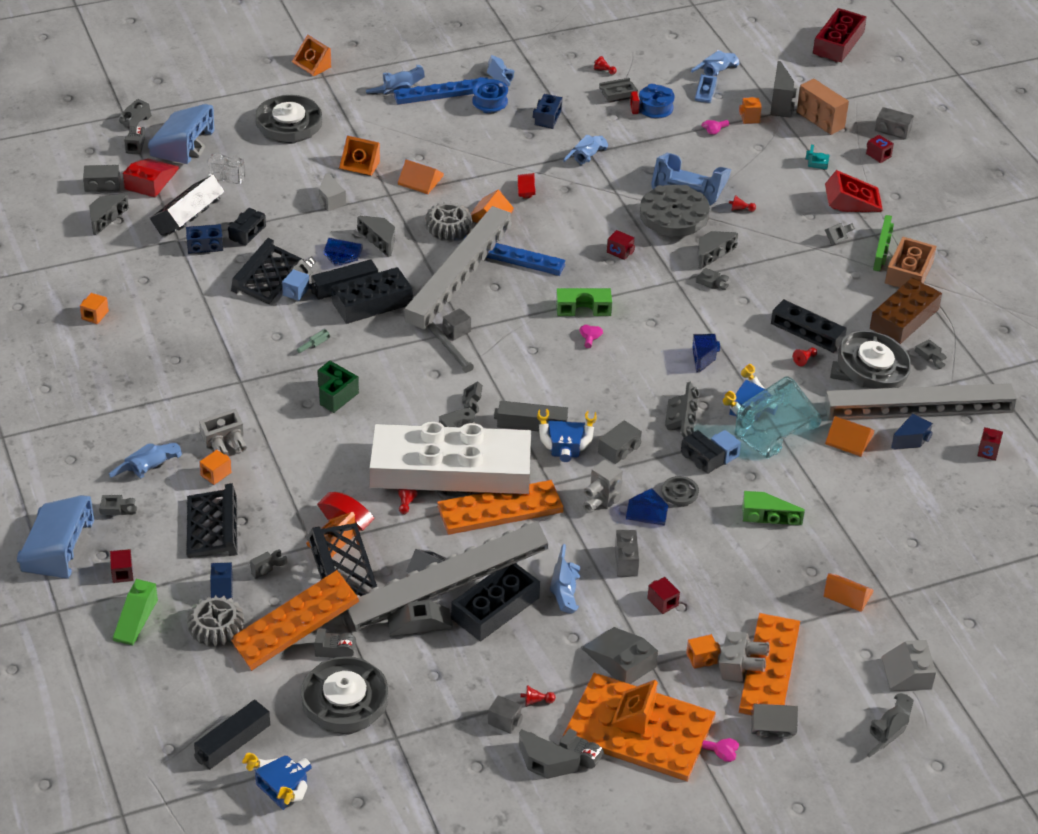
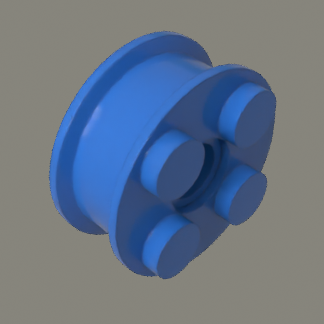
M484 79L474 84L472 103L477 109L488 114L500 111L507 106L508 87L505 83L495 79Z
M649 84L639 92V111L643 115L650 118H664L673 112L675 95L672 89L662 85Z

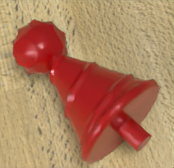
M603 56L594 61V70L609 71L611 75L617 72L614 66L610 67Z
M735 195L733 201L729 200V204H732L731 211L746 208L750 212L756 210L755 203L747 204L737 195Z
M813 347L809 348L808 351L796 349L793 352V361L796 365L803 367L807 360H809V357L817 355V349Z
M415 489L398 490L402 503L399 506L400 513L407 514L409 512L408 505L418 495Z
M529 685L526 686V694H520L521 698H525L526 707L542 700L550 704L556 699L553 692L543 694Z

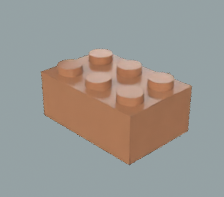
M813 78L800 85L796 112L832 135L845 128L849 101Z
M902 237L888 265L885 284L901 288L911 278L924 283L934 262L937 246Z

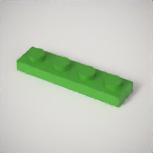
M885 215L874 262V271L880 272L881 265L886 263L887 255L885 254H888L894 223H891L892 216Z

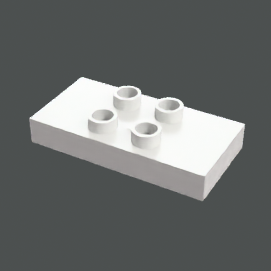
M427 422L422 426L375 424L370 461V488L529 494L531 430L485 429L475 423L465 424L461 428L444 427L438 422Z

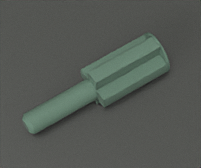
M326 329L319 331L309 338V342L297 348V352L301 353L311 346L316 347L330 338L329 332Z

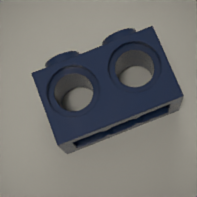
M543 94L541 100H538L537 109L534 108L532 118H535L534 125L554 129L562 112L563 97Z
M221 224L186 227L188 254L223 251Z

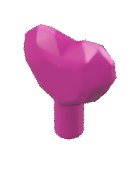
M706 120L702 122L701 126L710 135H716L721 128L729 126V121L717 122L715 120Z
M585 324L579 329L582 337L586 339L584 345L586 348H591L593 340H596L603 334V329L599 326Z
M728 738L717 743L703 740L702 749L714 751L725 762H732L736 759L735 751L739 747V743L736 740Z

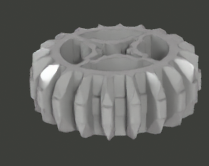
M451 202L437 203V206H432L431 209H428L425 217V226L429 234H433V237L438 236L439 239L445 238L446 240L460 239L461 236H466V233H469L472 226V216L468 208H464V205L459 206L458 203L452 204Z
M215 595L211 599L207 596L205 601L199 599L198 604H193L192 609L189 610L187 616L188 631L193 639H197L199 644L205 642L206 646L214 644L215 647L218 643L225 645L226 641L231 642L233 636L242 631L244 625L243 610L238 605V602H234L232 598L226 600L225 596L218 598Z

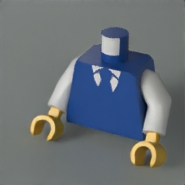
M748 364L741 370V375L749 380L745 379L736 394L728 391L724 395L723 404L726 406L730 405L729 415L739 417L741 420L760 421L765 413L775 416L778 406L770 403V391L761 385L756 376H753L755 367L752 364Z
M539 409L537 419L541 421V424H539L540 441L547 449H550L552 456L560 457L562 462H569L571 457H579L580 451H584L592 442L594 427L592 426L597 420L596 412L592 419L588 418V411L585 413L587 426H585V422L548 421L547 424L546 420L549 417V410L546 409V416L542 417Z
M246 753L242 763L247 764L246 769L248 771L255 770L256 785L282 810L291 802L303 800L307 790L306 772L312 769L310 762L306 758L295 763L286 755L276 759L262 760L258 759L253 753Z

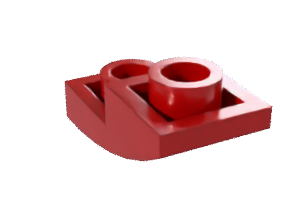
M535 173L518 175V196L531 198L533 195H536Z

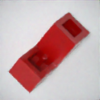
M328 492L317 503L327 520L353 512L359 531H363L375 519L360 502L340 492Z

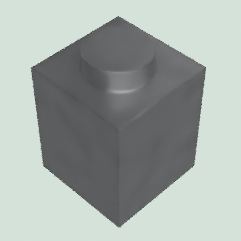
M459 308L443 316L442 331L455 340L471 332V317Z
M499 695L488 709V724L510 734L522 722L521 704Z

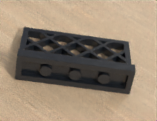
M267 238L232 278L231 291L236 294L242 291L262 302L270 304L283 289L282 281L289 275L288 271L294 266L288 265L287 261L297 262L302 258L273 245L274 240ZM275 252L281 255V257L273 258L272 254ZM284 262L285 266H276L275 263ZM271 263L273 267L264 268L263 265ZM279 271H287L288 274L280 275ZM275 272L276 276L268 277L267 273ZM263 273L264 277L255 278L254 276L255 274ZM278 281L279 285L271 286L270 282ZM266 282L267 284L265 287L258 286V283ZM254 284L255 288H248L245 285ZM269 291L271 295L267 297L261 294V292Z
M233 483L225 484L224 490L187 496L186 555L188 558L227 551L229 556L238 555L237 495ZM222 497L217 504L212 502L215 498ZM202 501L198 507L192 505V502ZM207 505L213 507L207 513L203 511ZM216 511L222 512L217 518L212 516ZM197 514L202 515L203 517L197 522L193 520ZM208 519L212 521L208 527L202 525ZM217 525L221 526L222 528L217 533L212 531ZM198 528L202 530L198 536L192 534ZM207 534L213 536L207 542L202 540ZM217 540L223 542V545L212 546ZM197 543L203 545L199 549L192 550Z
M357 523L323 529L318 526L311 529L307 537L321 580L340 569L349 574L346 582L349 581L351 576L362 582L358 589L348 584L354 593L360 595V597L366 595L360 591L363 584L371 588L377 587ZM353 530L354 540L351 541L342 535L343 532ZM331 534L337 539L334 544L326 541L324 535ZM339 539L350 545L346 552L336 547ZM351 547L360 552L359 560L348 554ZM332 550L343 556L340 563L331 558ZM345 558L356 564L353 570L342 565ZM358 565L366 570L367 575L365 578L354 572Z

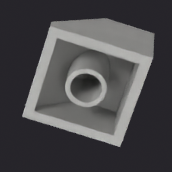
M927 640L905 641L882 655L881 659L890 691L932 689L936 671Z

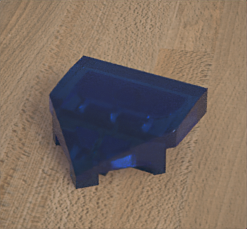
M328 238L323 252L334 266L358 261L363 245Z
M651 488L629 499L626 520L665 526L668 504Z

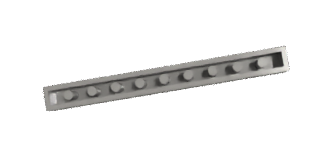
M493 206L488 210L405 308L406 323L425 329L429 323L433 322L434 317L442 311L443 306L451 300L453 294L459 291L463 282L468 280L470 274L477 269L478 264L486 258L488 252L493 250L495 244L502 239L504 233L510 230L512 226L510 212Z
M1011 383L826 391L824 406L828 420H833L834 416L842 419L910 417L912 413L917 416L1013 413L1017 398Z
M538 521L534 523L527 522L516 531H506L502 534V537L487 539L481 546H471L465 549L462 554L450 555L441 563H431L420 572L417 570L412 571L401 580H391L387 583V586L372 588L368 591V594L361 597L357 595L360 602L347 609L356 631L386 619L388 615L394 613L407 603L431 600L548 549V541Z

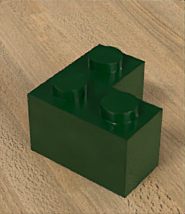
M331 360L317 370L319 403L327 410L335 413L359 394V376Z

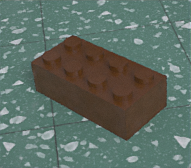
M911 278L872 312L869 329L887 335L901 344L939 310L942 293L919 280Z

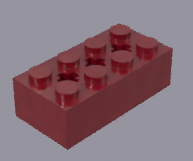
M837 8L815 37L812 54L842 63L865 32L867 16Z

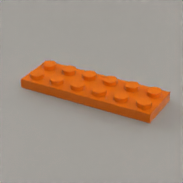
M552 480L529 484V494L485 492L438 501L437 506L448 535L563 513L564 508Z
M338 570L235 634L231 642L252 671L360 601Z
M759 613L753 642H769L770 650L768 656L750 655L751 658H765L766 668L764 672L747 670L739 713L751 715L753 704L785 705L800 627L799 620Z

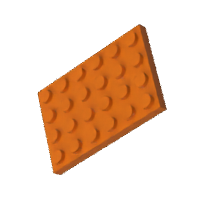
M593 673L563 736L570 728L577 732L578 737L598 744L606 755L688 782L701 752L703 740L707 738L716 712L657 693L656 702L645 734L617 728L612 725V721L623 691L637 686Z

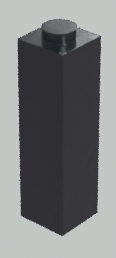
M370 259L311 275L312 283L309 284L311 293L315 294L318 300L331 297V286L378 273V268Z
M257 700L251 701L194 743V757L201 765L204 764L208 769L215 767L270 726V711Z

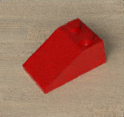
M150 158L131 163L123 172L125 190L156 198L179 170V166Z
M838 170L825 183L828 203L833 209L842 212H882L883 210L879 189L876 186Z

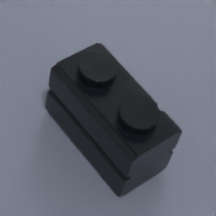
M248 208L243 213L241 212L238 218L228 225L230 240L246 246L266 227V215L260 211L256 212L252 208Z
M699 430L682 440V455L693 461L698 469H703L706 473H710L715 468L717 469L723 465L725 451Z

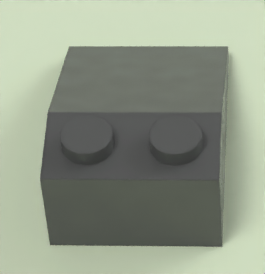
M781 61L777 62L770 115L789 118L790 111L794 112L795 102H792V98H796L797 88H794V80Z
M616 627L611 628L582 647V650L614 679L628 684H632L656 668L658 650L643 637Z

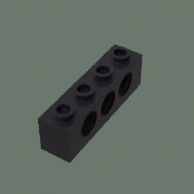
M785 299L772 310V325L832 353L839 348L843 338L846 336V327Z

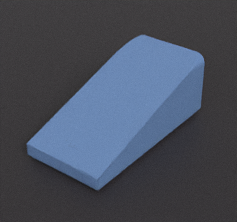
M701 74L695 101L711 103L717 84V77Z

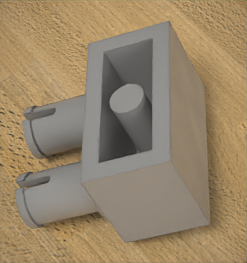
M236 408L199 421L200 434L207 448L213 447L214 451L218 450L223 454L229 455L224 442L231 440L236 453H240L239 448H241L242 452L247 449L242 438L243 423Z
M605 459L591 469V483L584 489V493L589 499L583 503V507L588 513H592L600 505L608 509L621 499L623 471Z
M727 631L719 661L722 680L743 682L746 670L764 672L766 659L751 658L749 656L750 654L768 656L770 650L769 642H751L748 633Z

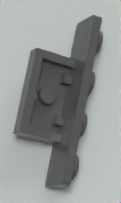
M691 381L687 382L684 395L668 399L666 412V428L671 430L681 427L680 433L683 438L695 432L699 391L697 387L693 386Z

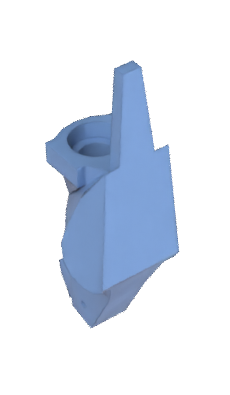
M718 50L694 67L691 72L693 73L702 68L706 75L717 76L719 71L725 70L728 66H735L737 68L739 59L735 53H724Z
M491 55L488 61L487 73L495 80H500L510 87L515 71L508 69L502 59Z
M416 65L417 67L410 71H401L395 74L383 73L384 84L380 87L367 89L366 93L390 94L394 93V90L410 88L425 77L424 69L421 65Z
M586 135L564 158L563 162L571 156H574L580 165L590 162V157L597 150H606L608 148L607 140L603 136L592 137Z
M176 442L160 446L147 444L125 458V462L109 473V477L112 478L128 470L134 471L141 479L145 477L144 473L148 469L155 468L171 458H179L182 455L181 448Z
M563 544L554 567L550 591L556 596L560 611L574 613L579 608L576 605L574 593L576 590V580L580 577V566L565 561L566 545Z

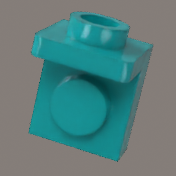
M811 144L810 150L806 151L805 160H808V167L827 170L830 155L813 152L814 145Z

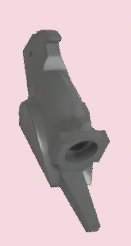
M896 694L894 697L897 700L895 707L885 712L880 720L871 721L870 733L878 741L881 740V742L868 753L867 756L869 758L904 733L910 720L914 702L907 694Z

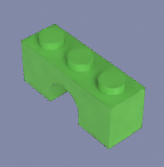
M557 288V316H575V310L579 307L590 308L593 311V316H611V288Z

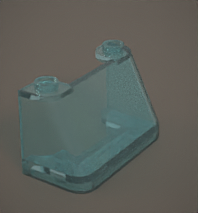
M786 376L741 405L737 413L734 435L769 459L782 450L783 439L805 425L809 430L818 428L821 424V415L792 378Z

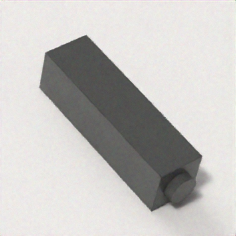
M500 401L499 408H495L494 419L497 420L498 428L539 432V424H541V421L537 419L539 409L542 417L546 416V409L549 410V417L546 420L548 424V421L567 422L568 407Z

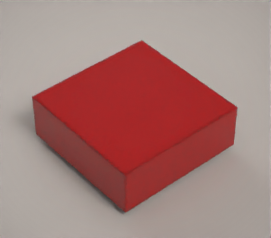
M637 91L631 93L630 107L632 114H638L639 112Z

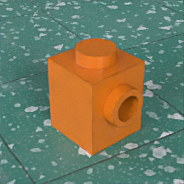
M743 98L742 105L739 106V113L743 124L760 123L762 106L759 98Z
M90 293L80 305L81 319L98 324L109 312L107 297Z
M215 450L199 461L201 476L213 485L232 473L231 459L228 455L218 450Z
M712 634L688 639L686 654L693 668L696 669L717 664L721 648L719 643L715 642Z

